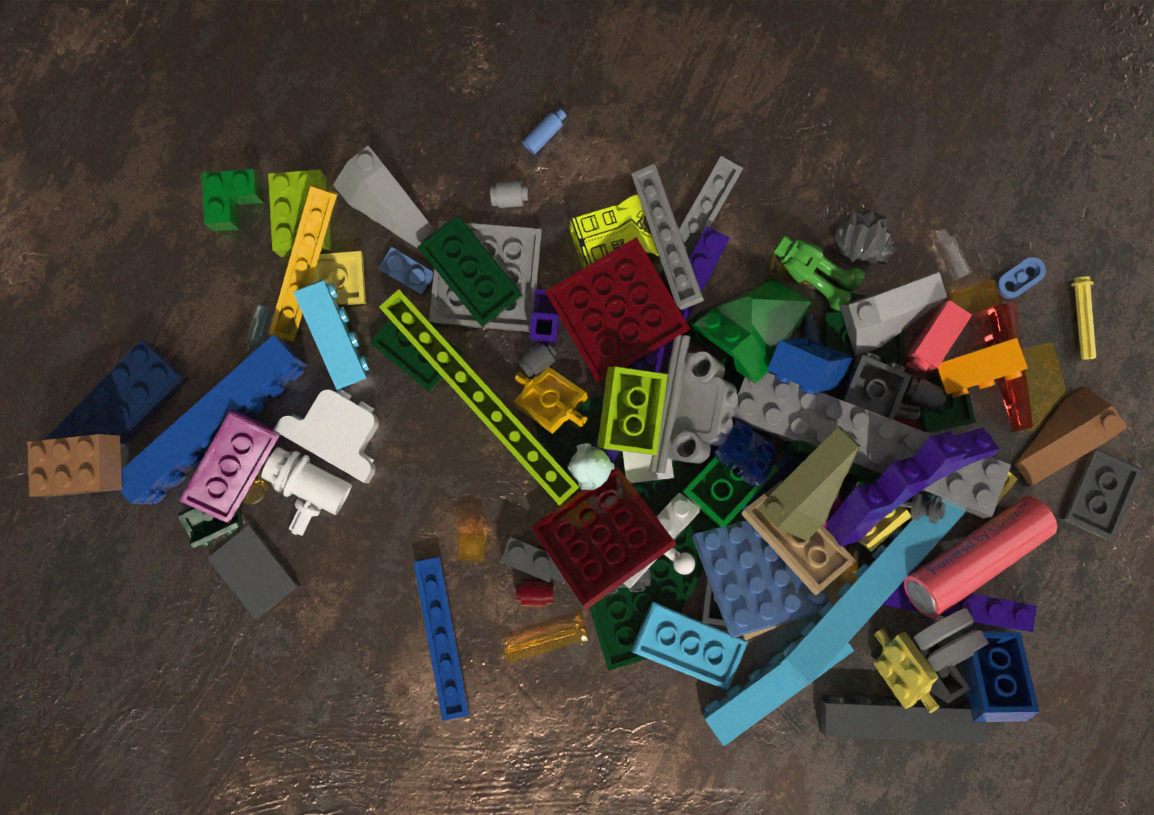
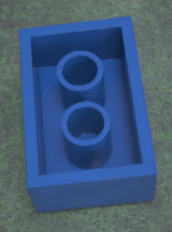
M806 337L779 340L768 371L774 373V378L785 383L792 381L800 385L799 389L801 391L814 394L815 392H823L841 387L853 357Z
M983 632L989 643L975 651L974 655L961 662L964 680L970 687L967 695L973 722L1028 721L1040 711L1021 632Z

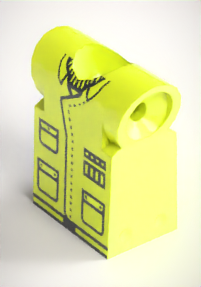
M638 195L626 199L618 206L608 207L570 220L569 230L582 268L589 266L636 237L649 259L659 256L653 236L644 225L645 213Z

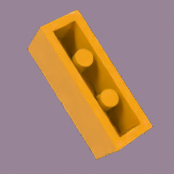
M1017 338L942 362L936 368L945 395L952 393L953 398L968 394L967 388L978 385L979 389L996 385L994 379L1005 376L1006 381L1021 377V371L1028 369Z

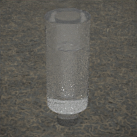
M946 229L936 233L940 241L936 245L954 281L971 274L972 270L955 236L950 237Z

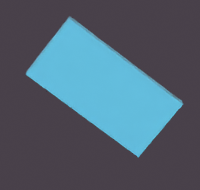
M651 601L631 651L729 690L748 641L739 636L730 638L727 631L707 623H702L700 620Z

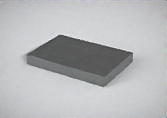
M1093 449L1087 455L1061 520L1108 541H1114L1143 469L1099 449Z
M252 525L246 526L207 558L255 620L259 619L299 586Z

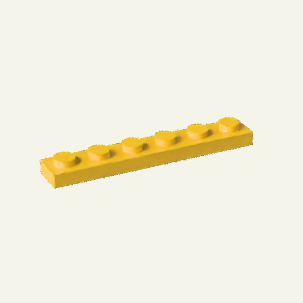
M315 185L310 186L269 335H275L292 342L296 339L303 313L293 292L312 284L338 195L336 192Z

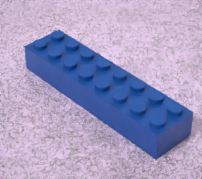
M272 335L121 470L122 490L119 491L131 504L159 503L166 497V491L171 486L175 487L182 483L187 477L185 474L190 469L198 467L230 409L248 418L251 415H257L265 408L264 403L271 397L276 398L285 389L284 385L290 380L298 379L304 373L303 368L307 366L306 362L286 341Z

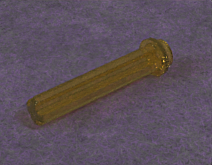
M576 624L575 628L505 647L504 655L506 661L509 663L577 643L584 645L583 642L588 641L584 625L579 626Z

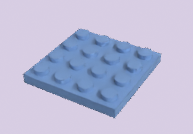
M747 520L727 525L725 528L719 527L696 533L692 537L730 638L818 614L830 601L825 588L815 596Z

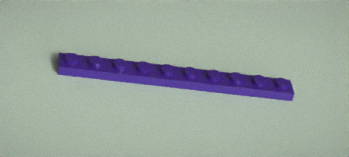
M706 226L690 257L701 293L730 239ZM695 305L680 310L686 322ZM673 340L636 361L633 369L660 373L672 351ZM597 436L592 447L604 451L611 463H614L619 451L597 447Z

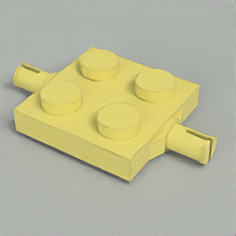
M884 629L877 631L874 636L883 646L882 654L874 662V666L904 709L912 707L918 700H921L929 713L937 710L939 705L930 695L932 684L939 677L907 633L897 634L892 641Z

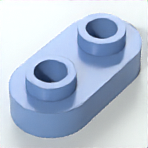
M1029 257L1021 261L997 279L995 284L996 292L1004 299H1013L1043 279L1046 273L1044 263L1035 257ZM1026 268L1032 271L1031 276L1026 274ZM1006 282L1011 285L1010 291L1005 288Z

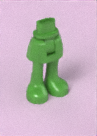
M786 235L781 237L773 250V253L781 257L780 262L784 263L783 265L789 274L798 283L805 280L817 288L828 299L830 308L836 313L841 311L840 305L850 301L851 294L849 291L855 290L865 277V272L859 268L847 271L833 264L823 256L821 247L802 240H791ZM818 268L836 281L843 289L832 285L814 272V270Z

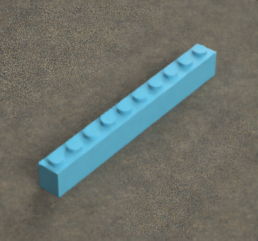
M925 496V497H924V500H930V501H931L932 498H930V497H928V496ZM945 503V515L936 524L930 523L929 518L926 516H921L919 520H913L910 517L908 519L909 523L904 528L900 526L889 536L892 541L887 547L882 544L871 555L875 560L869 566L864 563L854 574L857 580L852 585L847 582L837 592L840 598L833 605L829 601L819 612L822 618L816 624L811 621L803 629L801 634L804 638L798 644L793 641L782 652L786 657L781 664L805 687L810 685L966 511Z

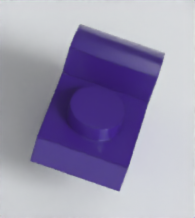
M536 289L534 312H532L530 340L557 343L560 317L545 292L547 290Z

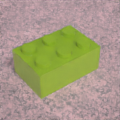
M321 170L268 174L272 250L280 257L291 256L310 186L315 185L328 190L327 178ZM330 222L320 254L331 253Z
M608 367L597 447L657 456L668 374L621 367Z

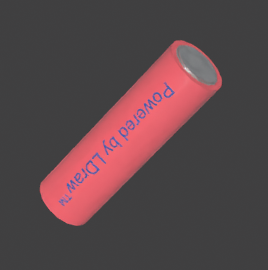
M1031 496L1023 497L907 576L904 580L907 596L923 615L929 618H937L1052 537L1057 531V523L1053 513L1039 499Z

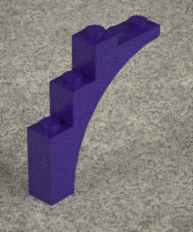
M984 427L956 435L948 431L930 436L913 457L892 462L877 482L856 487L826 523V526L840 547L860 541L889 513L926 487L965 466L994 456L1000 448Z

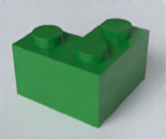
M254 169L202 173L204 224L214 232L240 230L238 205L264 203L262 177Z

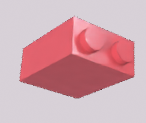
M950 300L934 308L905 351V368L915 374H923L938 368L972 314Z

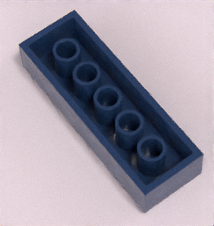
M140 340L44 440L96 434L120 436V449H122L189 378L156 346Z

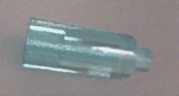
M255 305L245 345L249 346L246 355L250 356L266 341L274 309Z

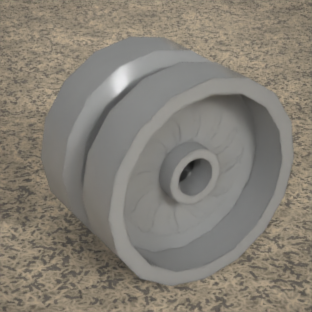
M967 608L945 617L913 637L920 650L927 651L936 646L940 647L931 653L927 659L935 672L966 660L974 655L975 651L989 643L981 630H973L965 635L962 634L975 621Z

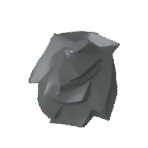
M856 210L853 214L843 218L835 231V240L840 252L852 262L859 260L868 265H873L877 262L884 265L887 264L888 257L898 250L892 245L895 241L891 238V232L887 228V217L872 210H865L863 212Z

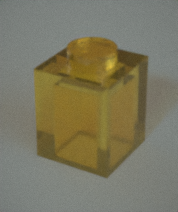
M460 533L457 560L486 562L489 535Z

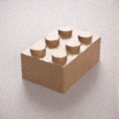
M96 434L27 442L29 497L122 490L120 436Z

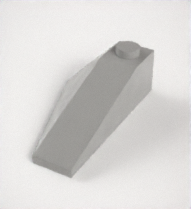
M369 146L365 147L346 163L333 184L351 207L367 215L370 219L381 224L415 248L436 232Z
M940 272L840 305L839 307L855 356L882 347L947 298Z

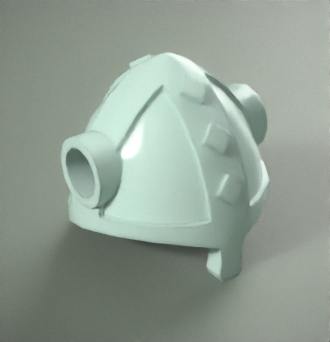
M591 444L577 445V452L573 455L567 467L571 478L583 490H594L600 487L607 480L611 470L615 469L614 464L611 463L604 451L592 447Z

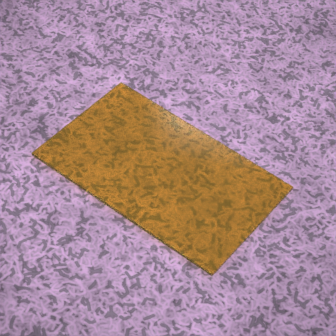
M1053 342L1022 350L1028 369L1021 371V377L1010 380L1026 433L1043 429V425L1052 417L1061 401L1069 396Z

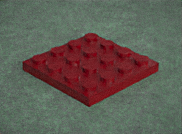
M637 237L545 291L597 383L606 379L608 367L626 368L690 330Z
M618 466L611 470L607 480L600 487L594 490H581L530 527L585 610L677 545Z

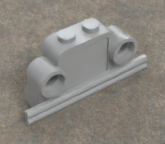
M680 335L673 340L667 372L668 377L657 456L652 455L649 468L651 472L665 474L667 460L696 464L703 463L710 455V445H723L728 440L733 429L732 415L738 402L736 387L732 383L723 380L725 367L720 360L707 352L687 353L690 341L689 336Z

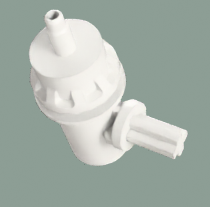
M277 447L271 456H268L265 460L261 478L271 482L276 491L282 492L284 490L283 495L285 497L292 494L298 496L294 504L298 510L289 529L292 531L291 533L302 536L312 516H318L321 509L334 515L340 511L350 493L352 484L311 464L308 455H304L301 458L302 454L298 451L287 452Z

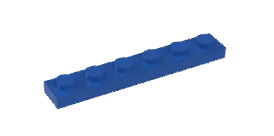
M441 557L413 562L442 721L469 716L470 712Z

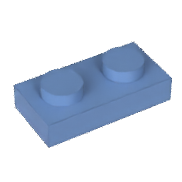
M391 247L378 268L381 272L421 296H424L433 282V271Z

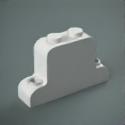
M338 389L336 392L332 390L322 391L305 418L293 413L292 416H284L278 421L274 428L275 431L363 483H369L375 474L374 459L364 454V450L379 426L378 417L372 413L373 407L362 401L357 405L350 400L352 395L342 389Z

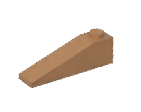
M1086 386L1081 387L1063 399L1056 407L1057 410L1052 417L1044 423L1043 429L1037 437L1030 442L1014 464V467L1028 487L1038 483L1125 430L1127 425L1113 405Z

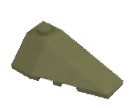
M840 426L837 427L772 492L758 509L777 528L807 541L827 521L830 509L840 492L839 489L851 468L860 445Z

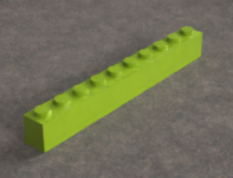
M399 289L379 306L559 506L579 489V486Z

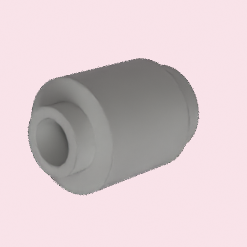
M517 180L497 182L496 185L490 186L492 206H498L499 208L524 206V201H528L527 185H522V181Z

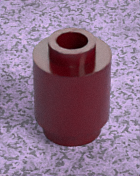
M522 580L521 585H516V601H521V606L546 607L547 604H553L554 583H547L545 580Z

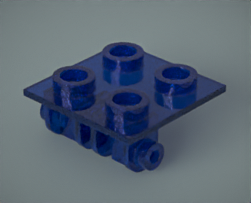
M739 419L734 423L723 445H720L714 452L717 455L716 459L726 466L732 463L729 468L731 471L738 466L739 469L736 475L739 476L741 474L740 477L748 482L750 486L755 485L756 487L760 484L764 485L780 453L771 443L767 442Z

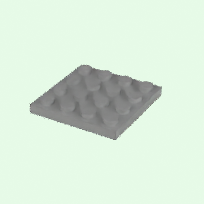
M439 221L438 230L449 221ZM465 223L523 294V297L484 328L530 332L532 312H534L535 290L537 289L542 229ZM434 269L429 323L482 328Z

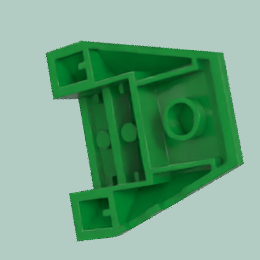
M771 278L700 311L687 322L690 330L686 334L699 344L705 338L712 341L734 358L735 367L739 373L756 384L770 372L768 367L779 340L789 339L794 329L797 330L809 310L811 302L776 279Z

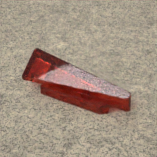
M1015 302L1005 303L987 309L994 332L984 337L987 347L1017 338L1023 353L1017 304ZM1026 369L1021 371V377L1006 381L1005 376L997 378L1012 432L1033 427Z

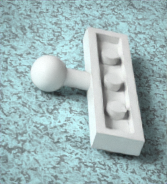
M679 492L660 512L657 518L675 540L696 517L700 508ZM671 548L664 554L673 561L674 569L678 573L685 575L693 571L695 560L690 554L679 553L674 548ZM655 561L623 584L630 589Z

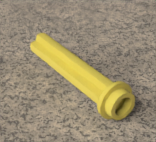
M1089 276L1077 277L1073 279L1074 283L1071 284V287H1075L1080 357L1083 360L1096 358L1090 287L1094 285V282L1090 280Z

